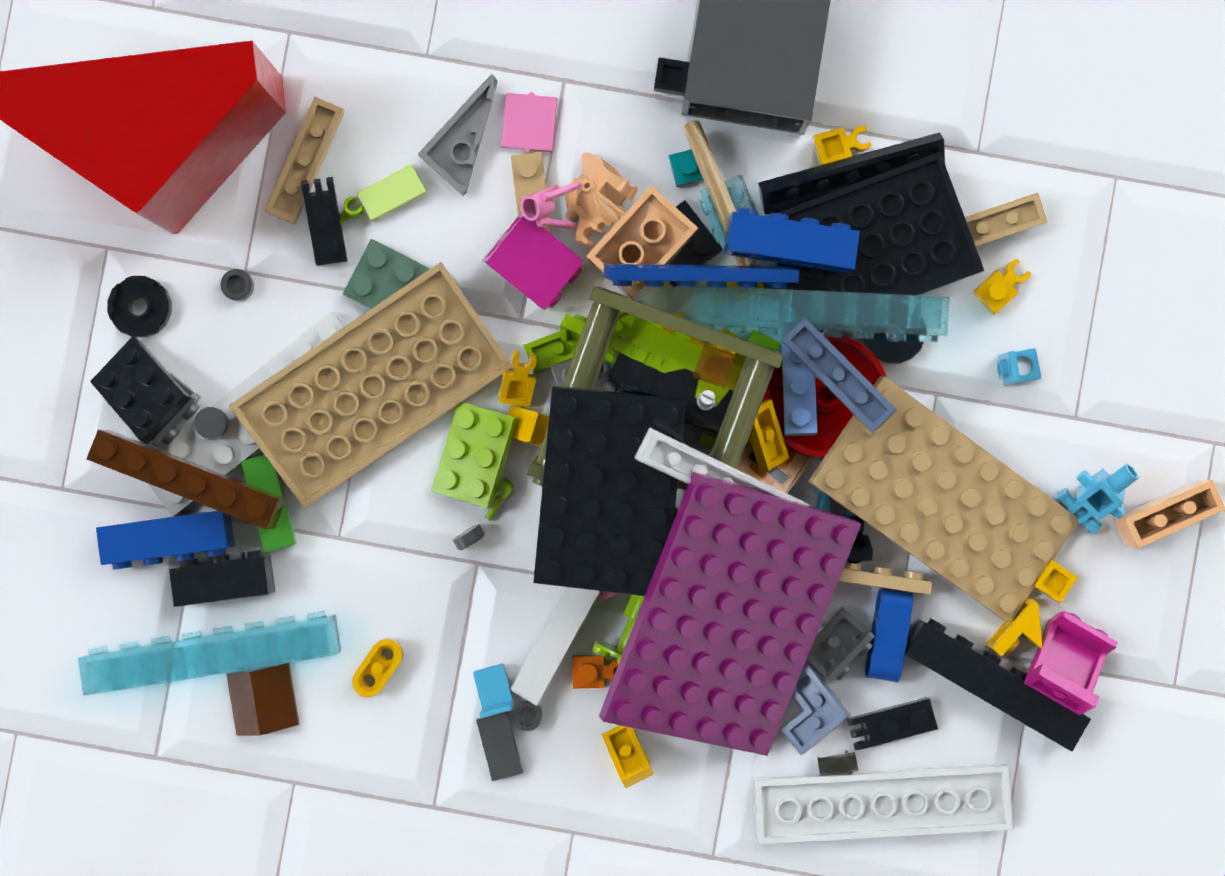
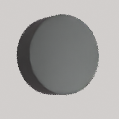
M230 270L221 279L222 293L233 301H244L254 291L252 277L243 270Z
M206 407L197 413L194 425L196 431L202 437L217 439L227 432L229 420L226 413L221 409Z
M476 524L455 537L452 541L457 549L461 551L484 537L485 532L480 524Z

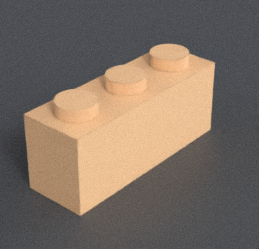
M1197 480L1129 510L1119 519H1112L1125 547L1140 548L1224 511L1225 506L1213 480Z

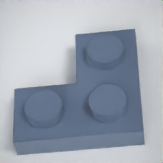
M808 665L802 670L792 694L804 711L781 730L798 753L803 755L851 716L813 665Z

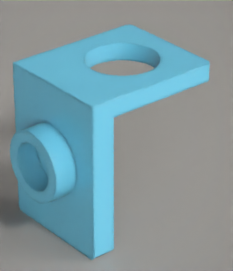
M1035 348L1016 352L1009 351L998 355L997 372L999 378L1003 379L1004 386L1041 379ZM1019 357H1025L1031 362V371L1027 375L1019 374L1017 364Z
M501 663L475 670L473 676L482 710L479 713L480 717L483 718L512 710L514 701L504 664Z

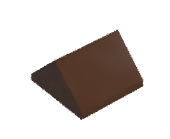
M290 662L226 673L236 736H260L300 724Z

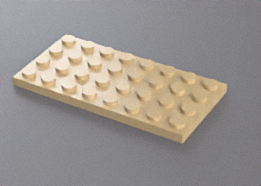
M440 261L238 398L229 407L305 509L502 375L504 369H511L513 365Z
M880 376L874 387L897 409V412L873 434L853 415L808 482L999 618L1009 622L1011 618L1016 616L1035 588L1033 584L1050 559L1054 560L1077 526L1079 518L1071 514L1063 506L888 378Z

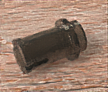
M845 750L844 754L817 757L820 777L842 773L852 775V772L858 771L855 752L848 753V750Z

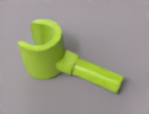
M349 197L344 201V211L340 214L342 224L349 218H360L363 213V206H360L354 212L348 210V207L356 201L355 197Z
M506 477L500 479L497 489L499 496L494 500L492 509H489L485 516L489 521H492L500 505L514 491V485Z

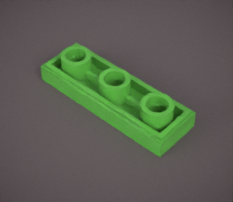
M265 455L241 461L247 484L285 498L280 476ZM285 502L274 529L266 530L258 526L264 553L297 544L287 503Z

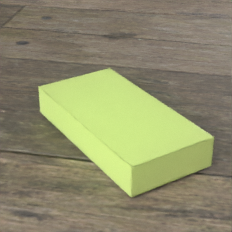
M412 164L357 192L372 222L427 194Z

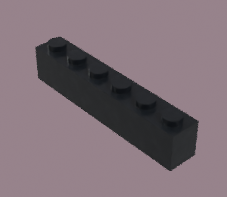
M931 618L927 623L918 619L907 638L905 655L1073 752L1091 718L1084 714L1078 715L1026 685L1024 683L1027 676L1026 673L1014 666L1008 671L999 665L1002 659L984 650L982 655L972 650L974 643L959 634L956 635L955 639L945 634L944 632L947 627Z

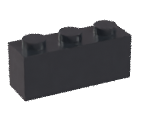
M261 550L242 552V559L230 560V556L227 554L210 557L211 563L199 564L198 558L179 561V567L169 569L173 606L178 607L267 595L276 592L271 555L261 556Z

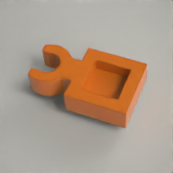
M573 655V689L604 688V679L613 680L615 675L614 669L618 666V663H616L618 659L611 661L610 664H604V656Z

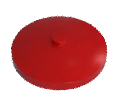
M821 333L873 386L880 376L887 378L880 361L867 347L843 335ZM781 362L780 367H775L762 402L766 399L772 400L785 445L803 456L823 460L853 414L815 376L817 435L784 436Z

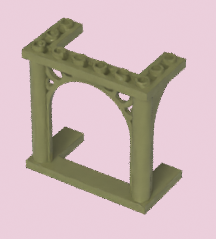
M600 286L593 287L589 298L593 303L563 386L594 389L621 311L746 356L745 362L715 443L708 456L737 469L775 367H780L784 355L772 348L749 340L739 339L631 300L628 296ZM548 429L540 452L531 462L527 473L528 476L533 477L532 482L539 486L543 485ZM678 479L677 488H682L686 491L688 484ZM676 506L674 512V520L678 512V508Z

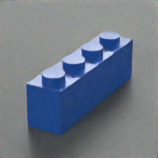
M739 208L737 212L733 211L728 217L723 255L848 274L855 269L860 231L851 230V225L844 223H832L831 227L819 225L820 221L817 219L801 218L800 222L788 220V216L785 214L770 213L769 217L757 215L756 210Z
M220 511L96 527L100 564H112V570L132 567V561L143 560L144 566L163 563V557L172 555L175 556V561L195 559L194 552L206 551V557L225 555V548L235 547L231 516Z

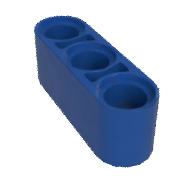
M879 588L871 633L875 636L871 640L873 645L867 652L866 678L899 682L913 607L912 592Z

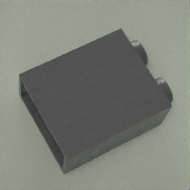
M700 0L681 115L804 135L812 120L831 0Z

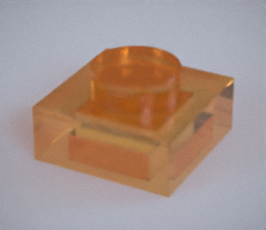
M704 344L693 377L724 388L736 355Z

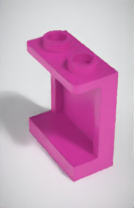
M520 212L482 260V262L496 271L544 311L548 306L553 308L563 296V293L560 291L567 282L572 284L583 270L580 266L584 262L544 227H538L535 220H527L522 212Z
M1062 611L1048 620L1042 635V649L1037 648L1024 683L1074 713L1081 715L1096 707L1099 696L1093 693L1107 654L1116 649L1118 642L1110 638L1104 631L1094 629L1082 622L1077 615Z

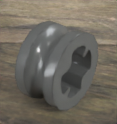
M528 700L521 702L514 711V723L523 731L534 730L542 719L540 706H536ZM528 707V711L532 708L536 712L533 716V723L527 724V720L525 722L520 720L523 708Z

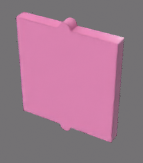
M530 92L528 95L506 93L501 148L524 150L525 153H529L530 150L552 152L557 97L538 96L533 92Z

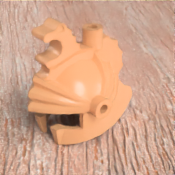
M585 152L581 158V175L578 178H574L571 183L580 181L582 186L567 193L565 200L566 208L569 210L564 216L574 223L580 217L576 226L575 241L592 248L594 243L590 241V234L593 231L602 234L605 225L610 227L614 222H617L620 216L626 213L623 209V202L627 197L633 201L638 187L630 186L628 180L622 178L614 167L598 155Z

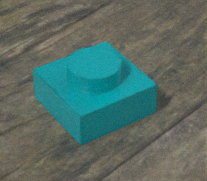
M691 149L668 156L676 187L703 181Z

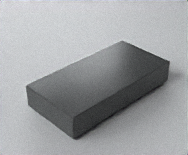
M508 711L477 718L476 722L491 780L496 781L522 774L523 768Z

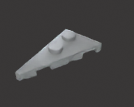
M492 73L418 153V156L463 197L468 190L498 80Z

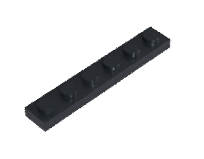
M938 132L758 182L763 212L766 215L800 205L941 152L945 163L944 138Z

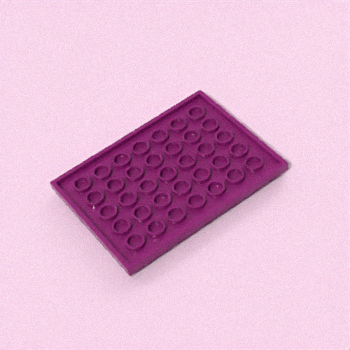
M693 471L691 482L685 491L599 717L603 722L768 756L861 523L848 517Z

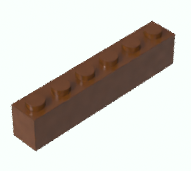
M97 430L86 460L266 530L276 527L286 502V498L111 430Z

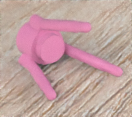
M579 181L562 188L554 184L535 194L522 197L521 211L523 216L529 221L536 220L538 227L548 225L577 229L578 223L550 219L548 217L555 208L553 198L581 188L582 182Z

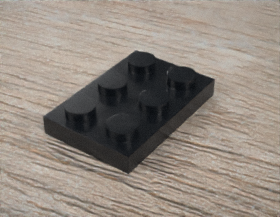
M134 336L125 343L90 381L135 436L147 445L191 399L146 346Z

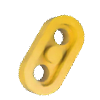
M391 638L382 639L369 651L352 678L353 688L360 696L373 697L385 687L403 660V648L398 641ZM385 648L392 650V659L384 658L383 650ZM366 675L374 676V685H368L365 682Z

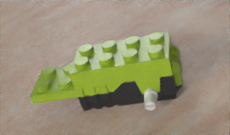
M565 314L560 324L561 340L577 347L587 318L580 314H574V317ZM635 319L626 340L620 339L621 334L614 330L604 358L605 361L614 364L608 377V381L615 384L614 392L619 391L628 394L687 400L684 424L716 438L744 362L738 359L727 360L720 356L721 353L717 349L707 345H703L701 348L690 343L691 339L680 332L671 334L662 330L661 325L645 319Z

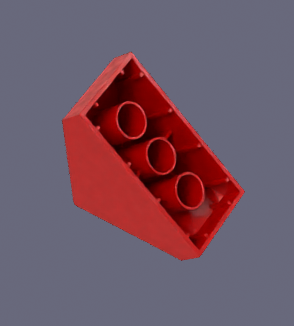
M253 40L0 71V120L134 213L172 234H178L286 114L282 75Z

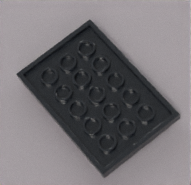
M941 152L778 212L787 215L788 220L800 222L801 218H812L819 220V225L832 227V223H844L851 225V230L860 231L855 269L848 274L776 263L777 266H790L799 269V283L788 282V287L785 289L798 323L806 318L819 332L985 271Z
M552 386L533 583L639 596L646 595L674 522L678 479L635 459V456L649 428L682 443L687 400Z

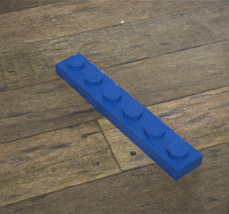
M604 264L603 277L613 280L614 286H632V281H644L645 286L662 287L664 286V281H676V286L695 287V281H707V286L726 287V282H738V287L755 288L757 287V282H769L768 287L787 288L788 282L799 283V269L790 266Z

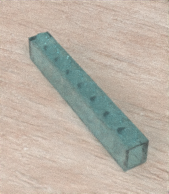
M695 285V287L690 288L689 320L714 329V325L727 326V332L746 333V327L759 328V334L778 335V329L792 330L806 318L817 330L823 331L824 337L842 338V332H855L854 338L874 339V333L887 334V340L906 341V335H919V341L938 342L939 336H948L950 297Z
M326 610L307 613V619L295 621V615L275 618L276 624L264 626V620L244 623L245 629L233 631L232 625L213 628L214 634L202 636L201 630L182 633V639L171 641L170 635L151 638V644L142 646L139 645V640L120 643V649L108 651V645L89 648V654L78 657L83 696L336 655L341 652L336 614L327 616Z

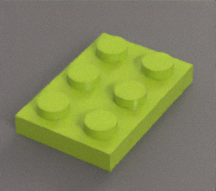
M459 403L455 410L431 491L483 508L492 509L519 419L468 403Z

